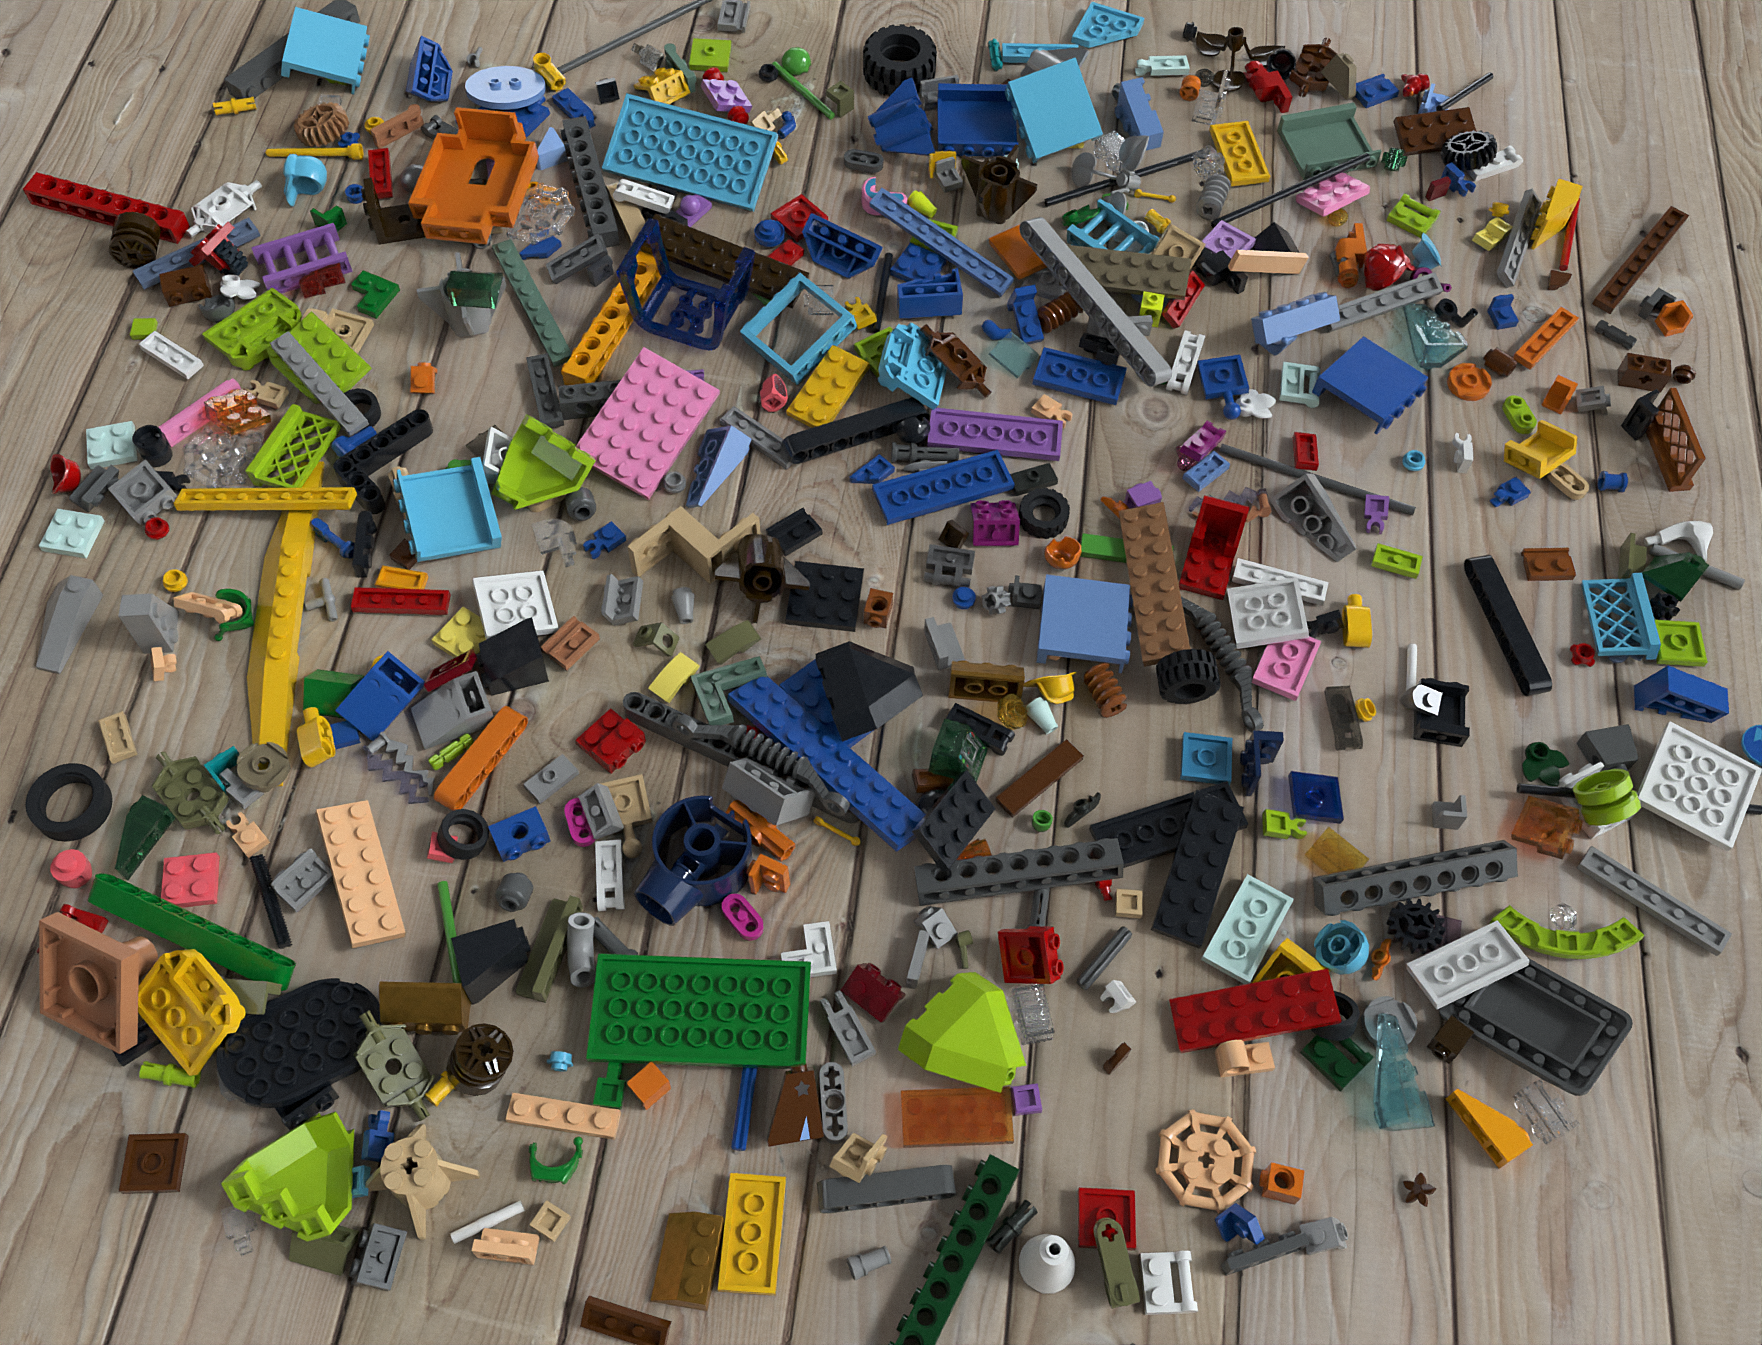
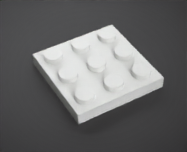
M544 571L473 578L472 584L486 640L531 617L537 635L554 634L558 631V624Z
M1298 577L1227 589L1237 649L1309 638Z

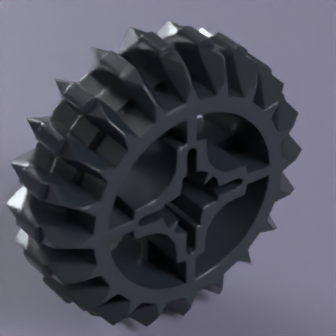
M1482 130L1458 133V135L1451 136L1450 139L1445 140L1441 149V159L1445 166L1452 162L1463 172L1481 169L1482 166H1488V163L1493 162V159L1496 158L1497 142L1494 135L1489 134V132L1483 133Z

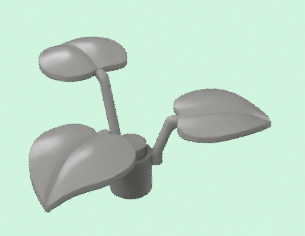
M1130 136L1123 141L1119 151V159L1124 162L1122 168L1126 172L1118 176L1094 170L1097 158L1093 154L1085 152L1078 155L1072 165L1073 182L1079 187L1087 186L1092 180L1093 173L1116 180L1118 186L1122 189L1112 191L1111 196H1106L1102 200L1112 204L1116 210L1124 215L1127 199L1123 192H1134L1140 186V177L1134 175L1135 172L1133 171L1138 168L1143 159L1149 136ZM1105 219L1103 220L1107 226H1112L1110 222Z

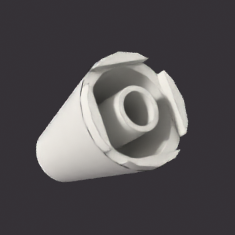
M1042 1234L1031 1238L1023 1246L1019 1256V1271L1024 1282L1038 1292L1053 1294L1061 1291L1071 1282L1076 1269L1075 1257L1072 1249L1063 1238L1056 1235Z

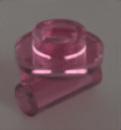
M1179 445L1175 448L1179 458L1177 466L1180 470L1187 471L1195 466L1197 461L1179 452L1182 445Z

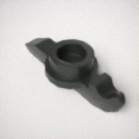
M1099 792L1094 796L1090 795L1088 801L1087 799H1079L1074 802L1073 812L1067 816L1064 822L1067 828L1096 808L1101 799Z

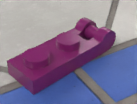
M1207 420L1194 435L1183 443L1179 452L1200 462L1223 440L1226 430L1222 428L1217 429L1213 426V423Z

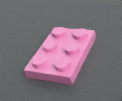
M1342 172L1297 194L1296 202L1324 217L1369 194L1370 186Z
M1309 636V638L1267 644L1251 683L1296 701L1321 641Z

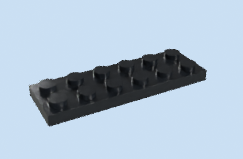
M1227 781L1199 790L1239 805ZM1194 792L1092 824L1089 830L1094 841L1104 838H1118L1124 868L1175 852ZM1243 813L1237 831L1248 826Z
M1199 790L1194 792L1152 923V931L1196 948L1202 947L1244 807Z

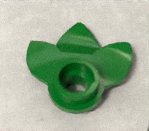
M1086 205L1078 210L1068 211L1062 215V224L1068 227L1072 224L1076 226L1089 218L1097 216L1101 208L1090 209V206Z

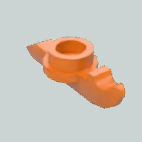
M1103 496L1101 498V501L1119 519V511L1130 509L1121 500L1116 502L1109 497Z
M1386 938L1381 943L1380 948L1375 949L1371 953V960L1375 965L1372 967V979L1375 981L1380 979L1384 966L1391 960L1389 950L1392 939Z

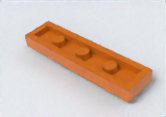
M1560 307L1514 354V360L1531 370L1576 324L1579 317Z

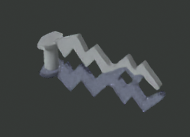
M381 732L379 737L369 745L362 747L367 756L368 771L383 769L382 782L401 780L399 794L409 793L408 804L429 802L428 797H416L417 784L410 785L411 779L420 778L419 789L427 786L428 794L432 796L435 779L427 778L428 770H412L413 755H405L408 749L407 744L390 740ZM386 744V753L397 751L396 764H405L404 770L392 772L393 759L381 761L383 754H373Z

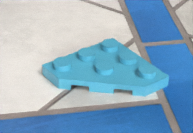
M1091 2L1072 35L1071 43L1091 48L1137 36L1144 24L1145 18Z

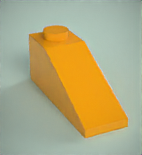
M1456 1089L1446 1098V1101L1499 1169L1533 1146L1528 1133L1522 1127H1519L1514 1120L1465 1092Z

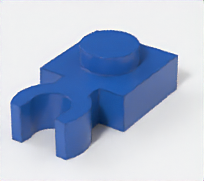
M611 521L593 533L595 540L586 541L583 544L585 552L594 548L590 554L592 559H596L600 556L603 549L609 553L624 543L626 535Z

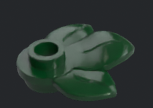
M1534 742L1525 749L1526 759L1522 763V771L1529 782L1539 778L1546 785L1558 786L1560 780L1559 768L1567 767L1569 761L1560 751L1550 750L1543 742Z

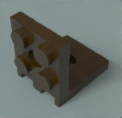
M372 177L363 179L364 188H361L363 200L367 202L363 203L365 215L370 216L368 218L371 231H375L379 245L426 237L421 226L422 219L413 217L409 204L381 208ZM403 221H409L406 224H401Z

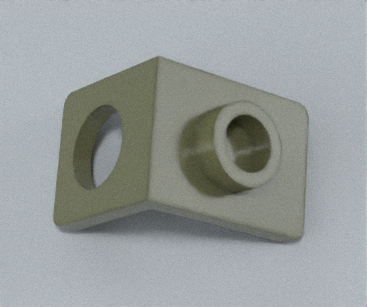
M662 622L644 625L640 627L633 646L640 647L653 644L669 657L673 655L679 641V636ZM665 634L671 639V644L668 648L662 642Z

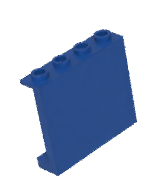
M938 83V151H956V156L965 155L968 157L1008 155L1015 144L1018 145L1017 120L1015 121L1011 110L1013 107L1011 101L1008 102L1005 96L1007 85Z
M1363 336L1318 377L1312 393L1319 397L1326 390L1330 391L1378 422L1379 424L1374 432L1378 434L1383 428L1388 429L1394 418L1398 419L1402 415L1405 407L1410 408L1416 397L1420 398L1427 388L1425 383L1428 376Z

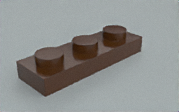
M588 1296L585 1301L580 1327L636 1345H667L672 1321Z

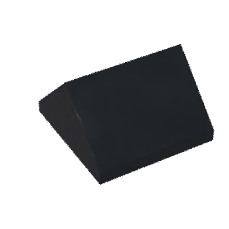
M1275 222L1255 237L1256 241L1252 247L1254 251L1300 253L1290 234Z

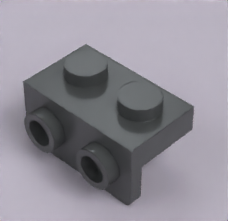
M99 465L96 466L70 495L69 500L89 513L94 506L98 507L105 498L104 495L109 490L108 488L119 480V469L113 465H110L107 470Z

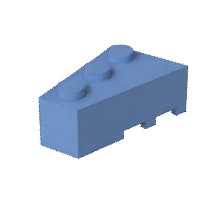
M1143 77L1121 82L1115 115L1120 119L1124 131L1129 136H1149L1147 151L1161 147L1164 132L1156 110L1152 111L1148 101L1151 100L1149 93L1145 94L1142 87L1145 81Z

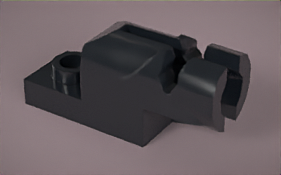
M1204 247L1192 266L1195 267L1196 272L1200 273L1212 286L1225 281L1237 294L1245 290L1248 276L1244 272L1230 271L1228 265L1231 258L1223 250L1213 254Z

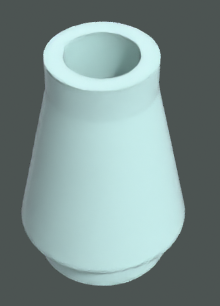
M1042 697L1033 700L1025 707L1028 711L1027 715L1046 734L1058 728L1048 702L1044 701Z

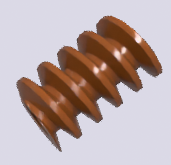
M1067 291L1064 295H1060L1057 299L1055 298L1038 308L1037 313L1042 330L1045 333H1050L1052 329L1055 330L1059 325L1065 324V321L1069 322L1071 318L1077 317L1078 313H1083V309Z
M1101 663L1086 671L1083 681L1088 686L1089 692L1092 693V698L1096 701L1101 715L1107 718L1115 716L1126 709L1127 704L1123 702L1127 697L1125 694H1120L1123 689L1121 686H1116L1118 680L1112 678L1114 676L1113 671H1107L1110 665L1108 663Z

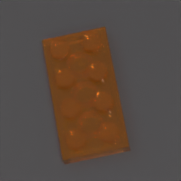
M1010 1086L1003 1087L1001 1093L983 1087L901 1090L903 1148L1014 1143Z

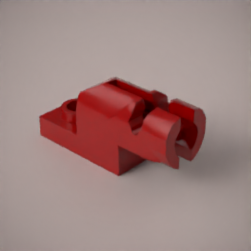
M1256 60L1247 63L1245 66L1247 72L1243 73L1250 88L1253 89L1260 102L1274 100V104L1281 113L1288 112L1293 96L1279 72H1268L1262 63Z

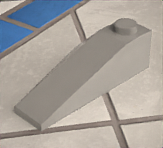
M70 575L60 581L55 587L46 606L36 663L37 669L57 674L62 672L103 597L102 592L93 580Z

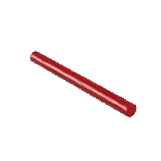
M1580 198L1568 219L1559 266L1561 271L1568 269Z

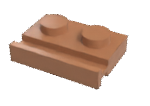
M573 616L541 646V651L549 655L553 661L567 671L600 640L597 632Z

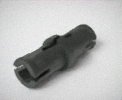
M1024 1200L1010 1217L1006 1216L1002 1220L1003 1225L986 1240L987 1244L992 1247L1000 1239L998 1245L993 1249L996 1253L1000 1254L1015 1236L1019 1237L1022 1233L1021 1229L1037 1215L1038 1211L1034 1206L1024 1214V1211L1031 1205L1028 1200Z

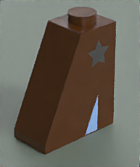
M806 1063L790 1066L791 1070L784 1073L767 1134L769 1147L824 1137L813 1067H807Z

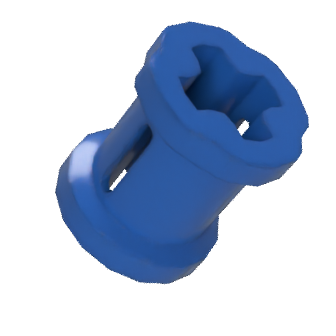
M1601 471L1598 477V489L1600 491L1613 489L1623 493L1627 488V473L1608 474L1607 471Z

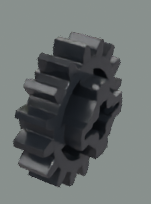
M1408 898L1405 905L1398 902L1396 909H1391L1390 917H1388L1386 922L1389 925L1387 934L1395 935L1392 942L1402 943L1401 950L1409 947L1411 954H1414L1416 949H1419L1421 954H1425L1427 948L1433 951L1437 944L1440 945L1443 939L1442 936L1446 931V928L1442 926L1445 919L1437 917L1440 911L1439 909L1432 911L1430 909V902L1424 906L1421 899H1418L1416 904H1413L1411 899Z

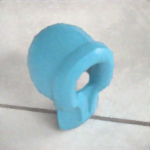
M289 154L285 159L283 174L286 178L284 194L290 206L295 205L298 194L316 195L324 189L327 182V170L321 160L312 156H298L296 154Z

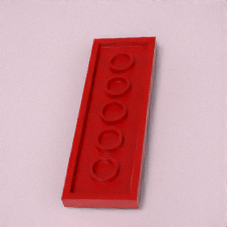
M1328 968L1169 999L1180 1053L1218 1047L1220 1044L1231 1040L1249 1041L1341 1023Z

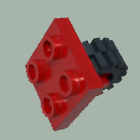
M229 222L223 226L218 224L190 252L193 256L189 262L193 266H197L205 259L215 269H218L221 274L224 273V275L239 276L248 266L246 256H242L243 252L239 251L238 247L233 245L226 237L235 228Z

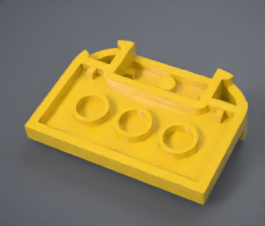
M195 949L175 950L170 953H164L138 986V1013L189 1076L198 1075L226 1035L236 1033L241 1020L245 1017V1008L240 1005L236 994L205 957Z

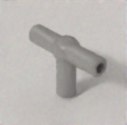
M322 578L319 582L323 597L307 601L304 605L307 611L325 606L328 620L336 621L338 619L335 607L336 599L332 594L329 579Z

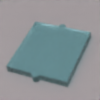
M1012 331L1002 340H999L997 346L989 353L994 360L1016 378L1026 369H1030L1031 364L1039 356L1036 351Z

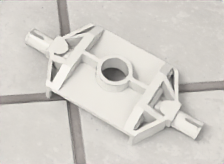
M255 180L248 186L230 182L222 185L191 208L195 218V225L186 230V234L193 238L200 231L210 233L218 224L221 226L225 225L250 206L257 210L252 195L262 187L261 183Z

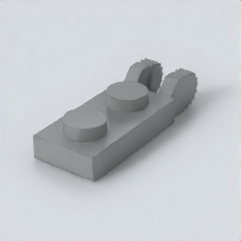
M839 990L834 995L837 1004L841 1008L840 1011L834 1013L826 998L820 1000V1005L832 1031L853 1067L876 1055V1051L852 1006L848 1005L842 992Z

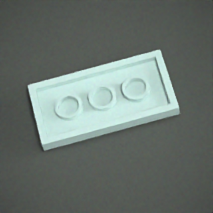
M1247 874L1201 960L1241 983L1249 984L1294 899Z

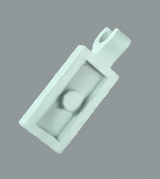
M1186 55L1149 56L1148 60H1137L1139 68H1135L1136 76H1143L1147 72H1150L1151 76L1188 75L1190 68Z

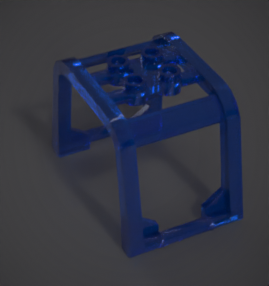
M648 218L617 268L616 273L633 320L638 326L654 335L710 351L719 347L723 339L724 330L734 312L748 295L755 251L747 247L743 248L735 262L736 271L728 285L723 284L720 289L682 278L670 269L658 220ZM646 240L651 246L662 277L642 309L634 284L638 267L635 256ZM672 286L687 291L686 294L679 297L678 306L670 313L671 321L668 326L652 321ZM696 294L706 297V300L699 303L698 308L693 306V298ZM714 303L712 337L704 338L696 335L704 331V321L712 316V305ZM684 317L690 320V328L687 332L676 329L684 325Z

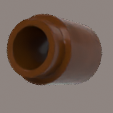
M1498 347L1494 350L1490 349L1483 358L1486 361L1484 366L1500 376L1509 377L1518 362L1514 361V357Z

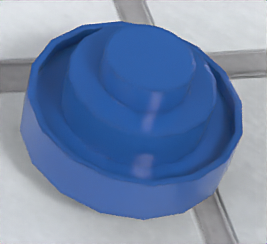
M764 220L758 223L754 229L755 240L762 246L774 247L784 240V227L778 221Z

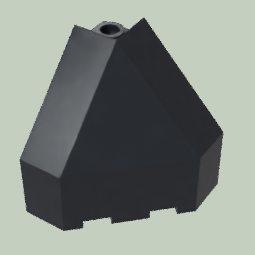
M848 641L815 654V661L823 678L822 684L825 694L832 708V717L842 742L878 729L923 696L913 666Z

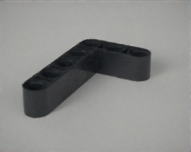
M416 409L334 462L333 468L340 484L343 487L355 488L357 492L355 500L365 511H369L371 514H379L385 508V502L379 487L368 476L433 433V426L428 412L423 409Z

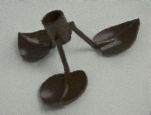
M1240 27L1230 28L1228 36L1206 34L1199 31L1196 36V46L1202 55L1217 56L1220 51H1225L1227 47L1232 51L1230 71H1218L1212 78V83L1217 89L1228 92L1240 89L1245 83L1244 73L1234 71L1235 52L1239 51L1243 45L1249 59L1261 62L1264 67H1267L1266 62L1269 55L1274 50L1285 48V46H1258L1250 50L1246 37H1243L1244 30Z

